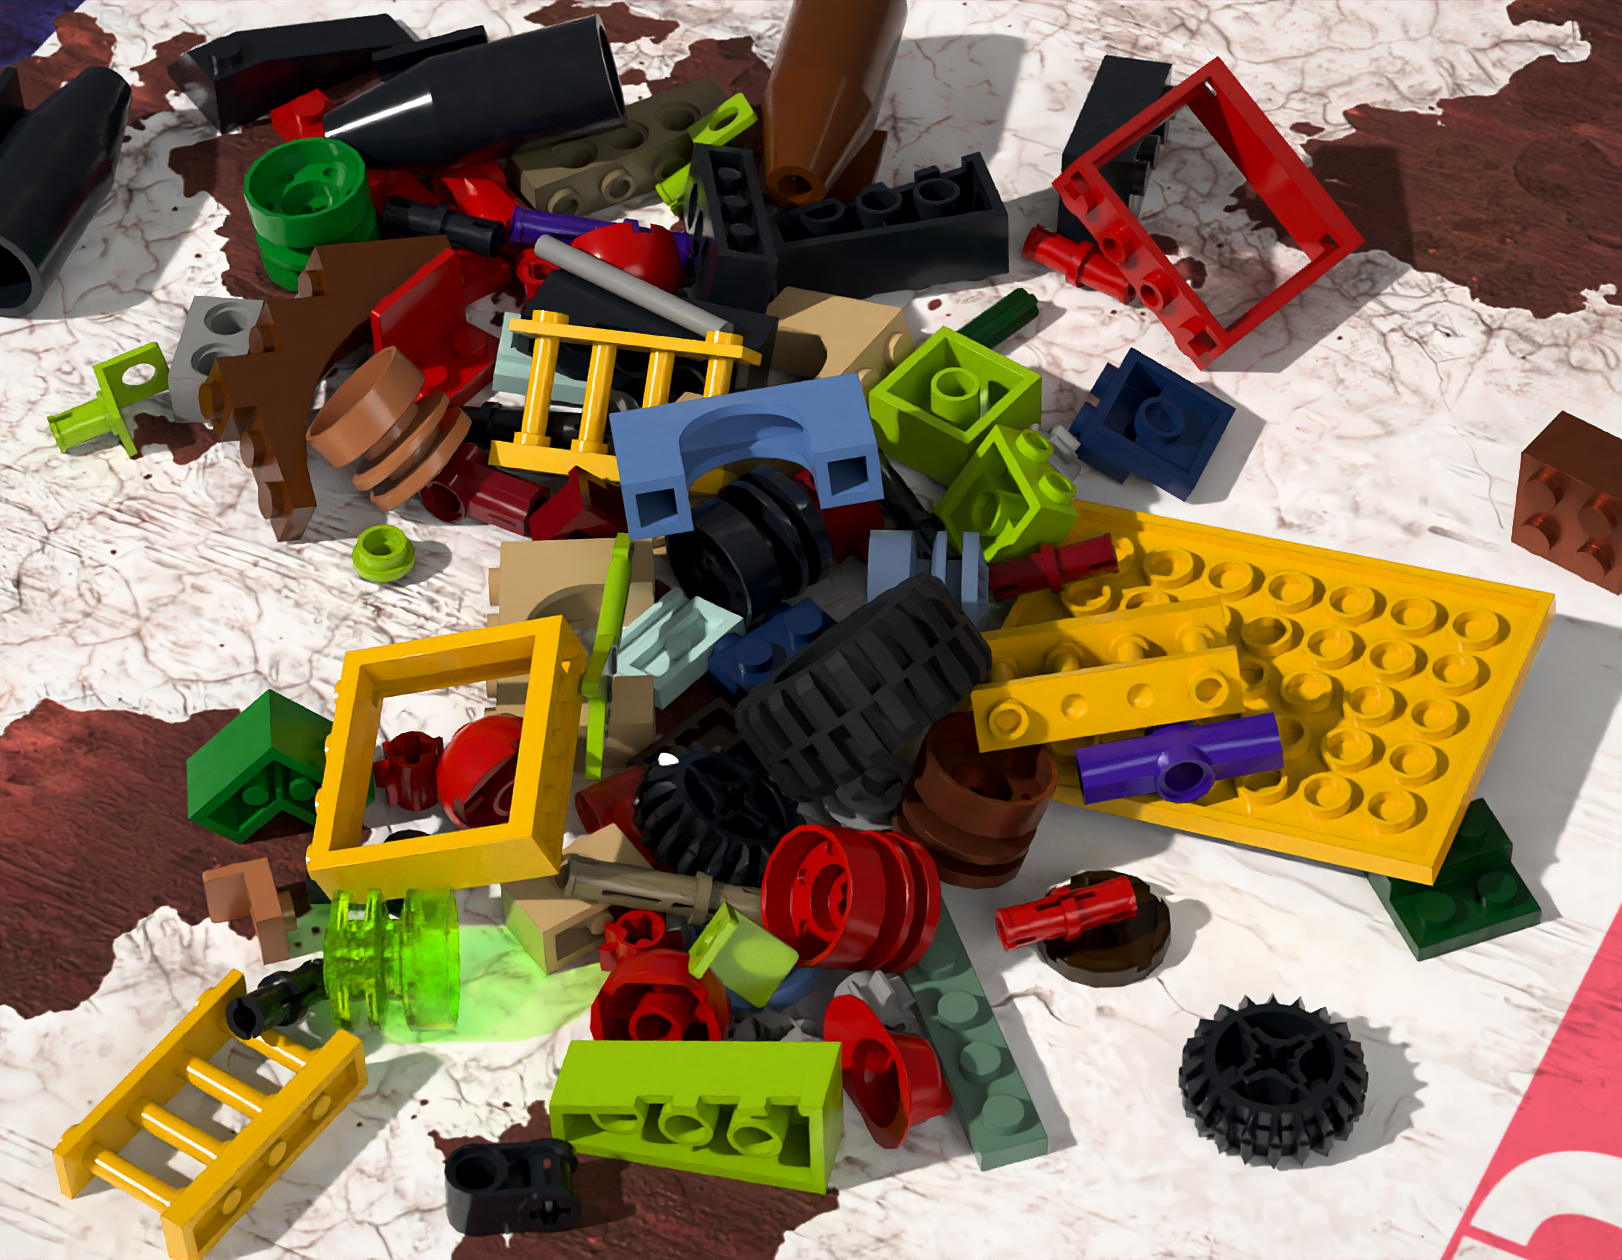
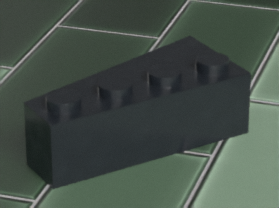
M1105 55L1062 153L1061 174L1077 158L1176 87L1171 85L1172 64ZM1177 113L1099 170L1103 178L1137 220L1147 192L1152 170L1155 171L1157 167L1160 145L1166 144L1170 120H1175ZM1059 194L1056 233L1080 244L1087 240L1099 246V243L1080 219L1066 208Z

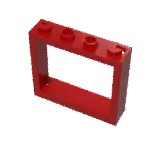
M1219 56L1212 59L1077 158L1051 183L1061 195L1066 208L1080 219L1099 243L1104 256L1115 263L1135 288L1140 301L1154 312L1173 336L1178 349L1189 357L1200 371L1365 242V239ZM1206 82H1208L1211 85V87L1215 90V92L1217 93L1216 95H1214L1211 92V90L1207 87V85L1205 84ZM1187 105L1312 261L1225 329L1099 172L1100 169ZM1327 234H1329L1332 237V239L1336 242V244L1339 246L1337 249L1328 239V237L1326 236Z

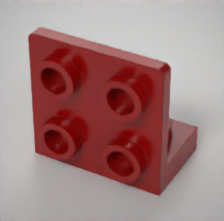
M448 247L429 263L422 265L411 278L394 292L383 297L372 309L370 318L375 355L386 347L395 345L424 373L426 378L414 402L432 391L442 390L448 395L450 400L448 405L464 406L493 381L500 339L466 321L460 255L457 251Z

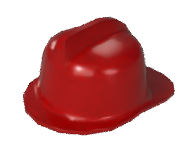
M852 994L836 996L829 1003L823 1020L824 1042H841L843 1088L862 1115L873 1140L883 1149H897L906 1140L911 1127L925 1123L930 1118L945 1114L952 1106L953 1099L941 1073L936 1053L929 1041L918 1034L886 1030L878 1016L866 1002Z

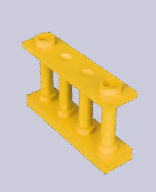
M533 310L532 320L510 318L508 330L535 339L521 432L514 433L513 443L491 440L488 465L513 472L569 479L568 472L577 465L611 485L621 486L616 456L607 455L609 445L603 444L617 349L650 353L642 408L668 404L675 356L709 360L703 398L729 394L733 363L760 366L762 354L742 346L743 336L725 332L707 331L705 341L574 326L569 325V315L543 310ZM560 342L592 346L578 440L572 439L570 450L550 448L551 437L545 436ZM724 465L719 466L697 479L691 486L688 495L716 498L720 488L736 481L740 475L725 471Z
M1220 595L980 632L991 648L992 668L987 672V676L982 682L972 688L970 693L979 753L1245 712L1237 649L1235 645L1228 646Z
M235 968L215 987L205 990L197 999L193 1009L79 1124L70 1126L59 1139L57 1146L52 1150L61 1193L71 1200L97 1175L161 1213L160 1218L168 1256L172 1260H201L369 1083L363 1042L360 1038L342 1028L322 1048L318 1047L313 1050L273 1028L263 1032L261 1036L253 1039V1036L249 1040L237 1037L227 1024L226 1010L228 1004L233 999L239 996L241 998L248 993L244 973ZM233 1037L293 1071L296 1075L278 1093L267 1096L208 1061ZM189 1083L252 1120L233 1140H227L223 1143L163 1107ZM144 1129L207 1167L188 1187H182L177 1190L117 1154Z

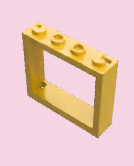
M563 615L345 652L341 680L336 683L334 689L336 708L332 732L325 741L326 766L322 788L317 791L315 798L317 818L313 841L306 851V867L310 878L316 881L337 908L559 874L583 700L581 686L587 669L589 655ZM530 674L509 823L359 847L383 699Z

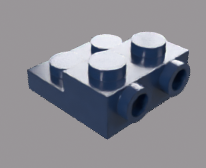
M1130 347L1118 367L1109 362L1106 363L1089 394L1099 399L1097 405L1093 406L1085 401L1068 432L1077 438V441L1081 444L1075 451L1078 455L1077 459L1120 484L1124 483L1132 471L1185 502L1195 488L1236 408L1140 351Z
M806 597L792 607L786 602L775 604L766 612L761 626L743 637L735 632L729 633L716 643L711 657L708 658L710 693L716 698L718 696L722 697L737 708L739 702L747 697L749 692L759 683L763 682L769 674L787 662L803 647L821 636L826 630L838 624V622L809 597Z

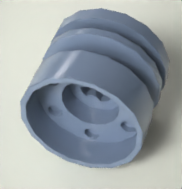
M870 530L867 603L909 577L913 578L922 572L928 573L943 581L979 633L988 630L989 567L987 566L980 543V532H964L962 560H949L948 531L937 532L931 559H919L913 531Z

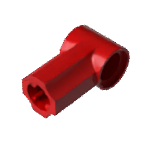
M497 161L458 171H443L433 177L432 188L434 196L441 203L455 205L459 212L468 215L498 220L504 223L505 238L501 251L507 252L512 257L519 254L520 250L526 246H529L520 243L510 244L509 229L514 207L530 208L508 188L504 172Z

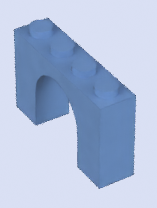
M858 372L609 414L630 541L694 531L688 492L693 483L705 473L719 466L745 459L778 458L802 465L813 476L821 509L884 499L877 441Z

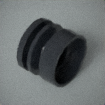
M759 465L740 475L736 481L720 488L716 498L709 497L692 506L690 509L694 531L665 535L668 559L674 575L688 598L692 600L695 596H698L743 617L746 630L761 621L766 612L775 604L780 603L782 599L788 600L797 597L805 591L806 587L814 585L827 577L833 565L832 545L827 530L811 500L793 480L776 468Z

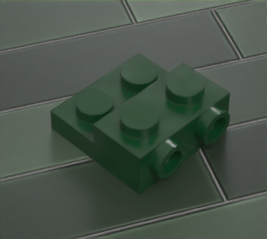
M1484 798L1470 802L1433 886L1362 870L1417 962L1540 924L1542 909L1511 862L1513 843Z

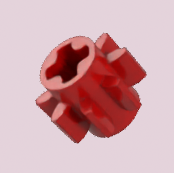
M409 731L399 734L391 742H383L384 760L374 762L373 771L376 787L385 788L387 805L391 807L398 804L405 810L415 812L427 810L436 805L439 801L436 785V768L444 752L443 738L440 736L432 738L423 732Z
M630 909L629 912L623 914L617 920L616 924L607 922L604 925L606 943L599 946L601 971H613L619 963L635 953L645 950L668 947L684 951L682 931H667L666 913L660 912L656 914L647 910Z

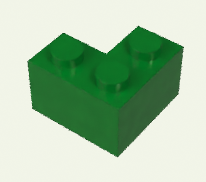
M271 689L265 691L187 760L188 819L239 845L245 842L281 810L315 826L317 818L315 798L317 791L322 788L326 766L325 741L332 732L333 722ZM373 765L365 809L375 801Z

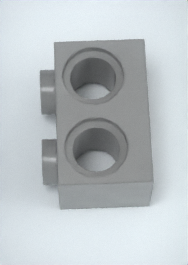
M194 295L167 377L175 421L211 424V421L206 420L201 413L199 388L202 383H205L216 357L251 354L249 333L251 328L257 323L265 305L264 300Z

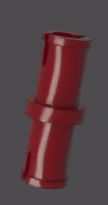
M1110 532L1103 534L1104 536L1056 548L1054 542L1040 545V552L996 563H987L989 567V584L991 591H994L993 598L995 603L1002 602L1003 599L1048 588L1051 589L1053 594L1065 591V584L1112 572L1113 574L1120 572Z

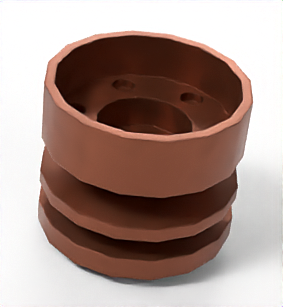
M973 711L951 712L940 718L937 722H933L925 735L912 767L913 773L903 789L901 800L892 816V832L908 834L923 843L936 864L940 881L949 885L974 890L1000 887L1016 878L1027 856L1028 849L1036 835L1037 827L1059 782L1057 762L1045 743L979 753Z

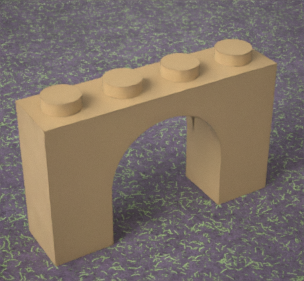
M788 286L767 306L766 315L780 318L770 369L814 379L858 372L868 410L869 392L915 351L914 341L911 337L904 309L900 307ZM685 391L676 402L703 398V395ZM752 458L724 465L725 471L737 475H742L759 465L776 468L791 480L805 469V467L798 463L778 458Z
M616 538L501 542L500 568H489L488 572L490 606H499V613L487 614V627L563 615L573 631L597 628L607 569L612 560V549ZM652 538L634 541L635 551L633 552L631 563L632 579L623 627L630 625L655 604V568ZM530 674L486 681L487 698H496V707L485 708L484 717L510 713L524 718ZM653 675L613 676V697L610 703L611 716L608 724L609 734L606 740L603 769L625 768V763L656 741ZM583 696L573 770L585 769L589 700L585 696Z

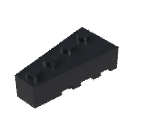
M980 151L961 157V167L940 173V169L933 165L914 171V182L898 187L888 188L883 182L862 187V192L857 195L856 199L846 203L830 197L768 216L778 261L771 289L774 299L786 286L852 299H866L874 294L906 289L923 290L931 285L963 280L980 281L989 276L1009 273L1008 213Z
M556 269L550 271L521 314V319L532 320L533 310L551 311L569 315V325L698 341H705L706 339L577 275ZM674 295L731 322L734 327L733 334L744 337L742 346L762 354L760 366L733 363L729 394L766 388L780 318ZM519 334L517 351L532 357L535 339ZM560 342L555 372L573 380L587 382L592 346ZM617 349L611 390L629 394L636 400L639 407L642 408L650 353ZM675 356L668 404L675 403L685 391L700 395L704 394L709 360Z

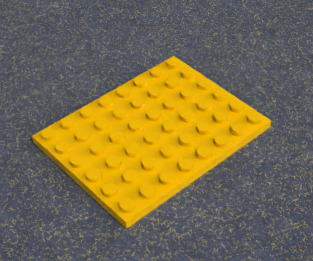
M1073 499L1072 503L1080 518L1058 547L1104 536L1103 534L1110 532L1120 572L1114 574L1112 572L1065 584V591L1053 594L1051 589L1048 588L1019 595L1000 629L1220 595L1228 646L1235 645L1237 649L1245 712L1195 720L1201 726L1273 712L1283 751L1284 768L1216 780L1207 794L1188 803L1169 802L1163 799L1158 792L1084 805L1074 749L1142 737L1148 728L1144 727L1045 743L1057 762L1059 782L1051 801L1433 886L1555 616V593ZM970 693L958 703L954 712L973 711Z

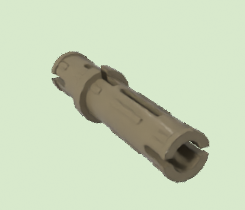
M572 853L568 857L562 886V896L590 899L641 910L669 913L675 916L686 917L688 924L703 926L705 921L710 922L724 901H726L764 927L760 912L761 888L734 886L716 880L712 882V876L699 871L696 872L695 876L679 875L634 865L596 860Z

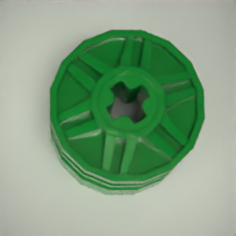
M313 137L289 141L270 149L255 160L245 175L244 196L251 222L256 229V241L261 250L260 256L263 267L271 281L288 291L298 292L299 275L304 271L315 246L383 240L380 226L377 223V212L371 203L372 191L365 163L356 149L340 140Z

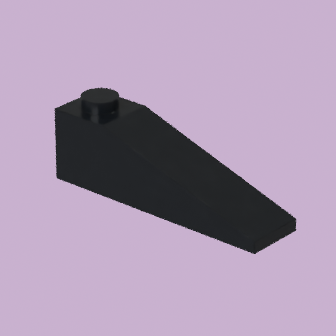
M388 13L243 30L216 38L210 43L186 52L167 66V73L221 134H224L270 114V111L317 88L322 92L375 69L372 59V53L415 41Z

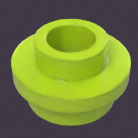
M386 524L375 525L363 531L358 537L352 551L353 566L356 572L367 580L374 582L393 581L403 577L412 569L415 563L414 546L398 527Z

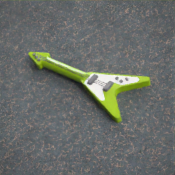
M618 533L613 545L612 560L607 569L595 645L582 680L581 694L588 697L589 700L585 781H602L606 740L609 734L608 724L611 716L610 703L613 697V676L617 673V654L620 648L632 579V555L635 551V543L630 541L629 533Z

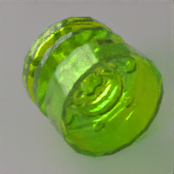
M454 887L408 888L404 896L400 919L389 918L388 905L382 888L370 889L368 891L365 919L362 920L360 919L358 897L355 889H337L334 891L330 920L324 933L323 973L325 991L331 1003L336 1031L342 1028L349 1033H355L359 1026L361 1003L366 1002L371 1031L383 1032L387 1025L391 1001H402L404 1017L410 1032L455 1031L458 1024L460 1006L461 961L459 915Z

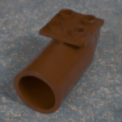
M906 0L793 1L762 97L764 156L758 171V177L764 203L778 204L789 210L830 197L846 203L855 200L857 195L862 192V187L875 184L888 139L887 131L874 129L908 16Z

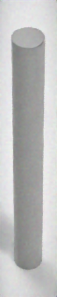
M544 234L539 237L535 244L534 253L537 257L705 338L707 331L733 334L734 327L731 322L556 238Z

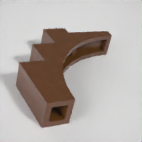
M446 234L315 246L304 271L300 273L298 278L300 298L266 301L256 325L251 328L249 333L251 354L215 358L205 383H202L199 388L201 413L206 420L211 421L218 443L240 441L239 447L242 462L245 467L252 469L258 486L260 512L264 519L270 520L277 542L301 540L317 507L307 467L305 437L306 423L314 390L339 361L373 339L370 313L377 303L411 278L422 265L429 263L446 248H451Z

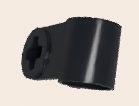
M546 1137L528 1142L472 1143L459 1147L447 1158L444 1168L446 1215L449 1224L457 1232L472 1237L531 1231L553 1233L574 1226L582 1215L581 1199L573 1190L572 1174L578 1166V1155L575 1147L568 1141ZM546 1158L551 1162V1169L544 1170L543 1161ZM552 1201L553 1210L551 1212L546 1210L545 1202Z

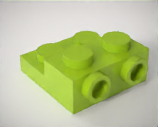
M995 424L932 512L936 513L945 525V531H948V540L960 554L963 553L964 532H980V543L986 563H996L1040 552V545L1054 542L1055 548L1058 547L1078 521L1080 516L1072 503L1073 498L1077 494V489L1066 476L1054 471L1048 460L1053 454L1054 448L1045 436L1032 429L1021 431ZM989 584V602L993 603L994 591H991Z

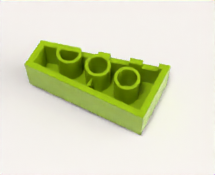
M570 1040L549 1103L552 1138L568 1141L575 1147L577 1153L826 1195L844 1131L841 1042Z

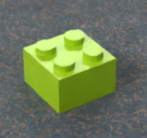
M944 325L869 392V416L877 446L886 455L947 487L952 485L995 424L1021 431L1035 423L1041 426L1042 375Z

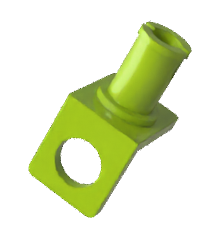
M738 93L686 130L694 144L697 142L722 146L755 123L758 117L744 95ZM738 113L737 117L728 126L714 131L715 127L724 118ZM691 162L662 183L655 185L657 192L676 217L683 211L682 200Z
M150 342L92 366L101 389L96 391L97 398L54 416H47V421L61 453L112 431L114 436L120 435L129 457L138 454L121 409L169 389L167 377L170 369L157 342ZM149 364L155 368L154 375L143 384L128 385L122 381L124 373L134 365Z
M724 901L688 951L690 954L688 969L691 975L700 979L710 966L726 987L754 1006L761 1008L766 1005L797 962L799 955L795 948Z

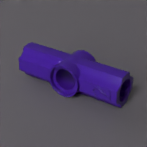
M1273 712L1201 726L1196 720L1150 726L1142 737L1074 749L1084 805L1158 792L1163 799L1169 802L1188 803L1207 794L1216 780L1284 768L1283 751Z

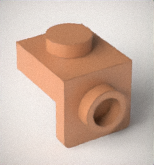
M264 857L242 863H232L203 872L202 879L211 922L218 924L251 916L263 964L268 965L289 960L290 954L286 932L298 930L295 910L289 890L277 893L268 858Z

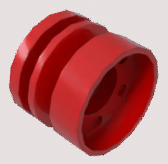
M821 824L799 825L783 836L772 852L761 884L760 912L764 928L797 950L799 958L793 967L826 970L846 969L851 972L862 970L876 972L881 970L883 974H902L919 963L933 942L940 918L941 885L936 864L923 843L905 833H883L877 830L856 831L849 827Z

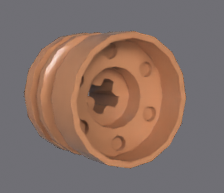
M395 345L386 347L357 369L321 408L305 435L307 442L335 468L344 467L363 455L364 457L360 461L352 481L354 486L360 491L369 490L373 487L370 494L371 502L382 512L393 510L429 484L447 465L467 435L472 423L470 416L459 406L446 410L450 400L448 395L442 390L432 391L414 402L426 377Z

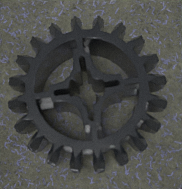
M693 742L688 748L675 744L668 753H661L655 762H651L635 790L636 795L631 803L636 811L632 823L639 830L643 831L640 842L657 851L656 862L669 864L676 870V874L695 876L696 872L699 871L712 876V882L714 880L722 881L734 886L761 888L769 857L782 837L799 825H807L808 822L802 815L796 812L799 803L786 797L776 782L771 781L763 774L764 767L754 768L745 762L742 754L736 757L729 756L721 746L716 745L709 751L697 742Z
M1274 992L1271 993L1265 1004H1255L1247 995H1244L1237 1011L1226 1005L1219 1004L1213 1020H1199L1198 1027L1194 1031V1037L1187 1038V1043L1182 1050V1066L1179 1067L1178 1087L1181 1088L1182 1106L1185 1110V1115L1187 1118L1195 1119V1127L1199 1138L1215 1136L1214 1143L1219 1154L1233 1148L1240 1149V1156L1245 1165L1255 1155L1267 1156L1274 1170L1282 1156H1291L1302 1167L1305 1160L1309 1157V1149L1328 1157L1331 1148L1334 1146V1140L1347 1141L1349 1134L1353 1131L1354 1122L1360 1120V1115L1363 1114L1365 1109L1366 1095L1364 1093L1368 1090L1369 1073L1366 1071V1064L1363 1063L1364 1053L1361 1049V1042L1351 1040V1033L1348 1030L1347 1022L1330 1024L1331 1017L1329 1016L1327 1006L1313 1012L1306 1011V1006L1301 996L1292 1005L1279 1004ZM1234 1064L1237 1068L1235 1077L1224 1082L1221 1078L1222 1073ZM1321 1077L1326 1086L1316 1095H1313L1309 1091L1311 1082Z

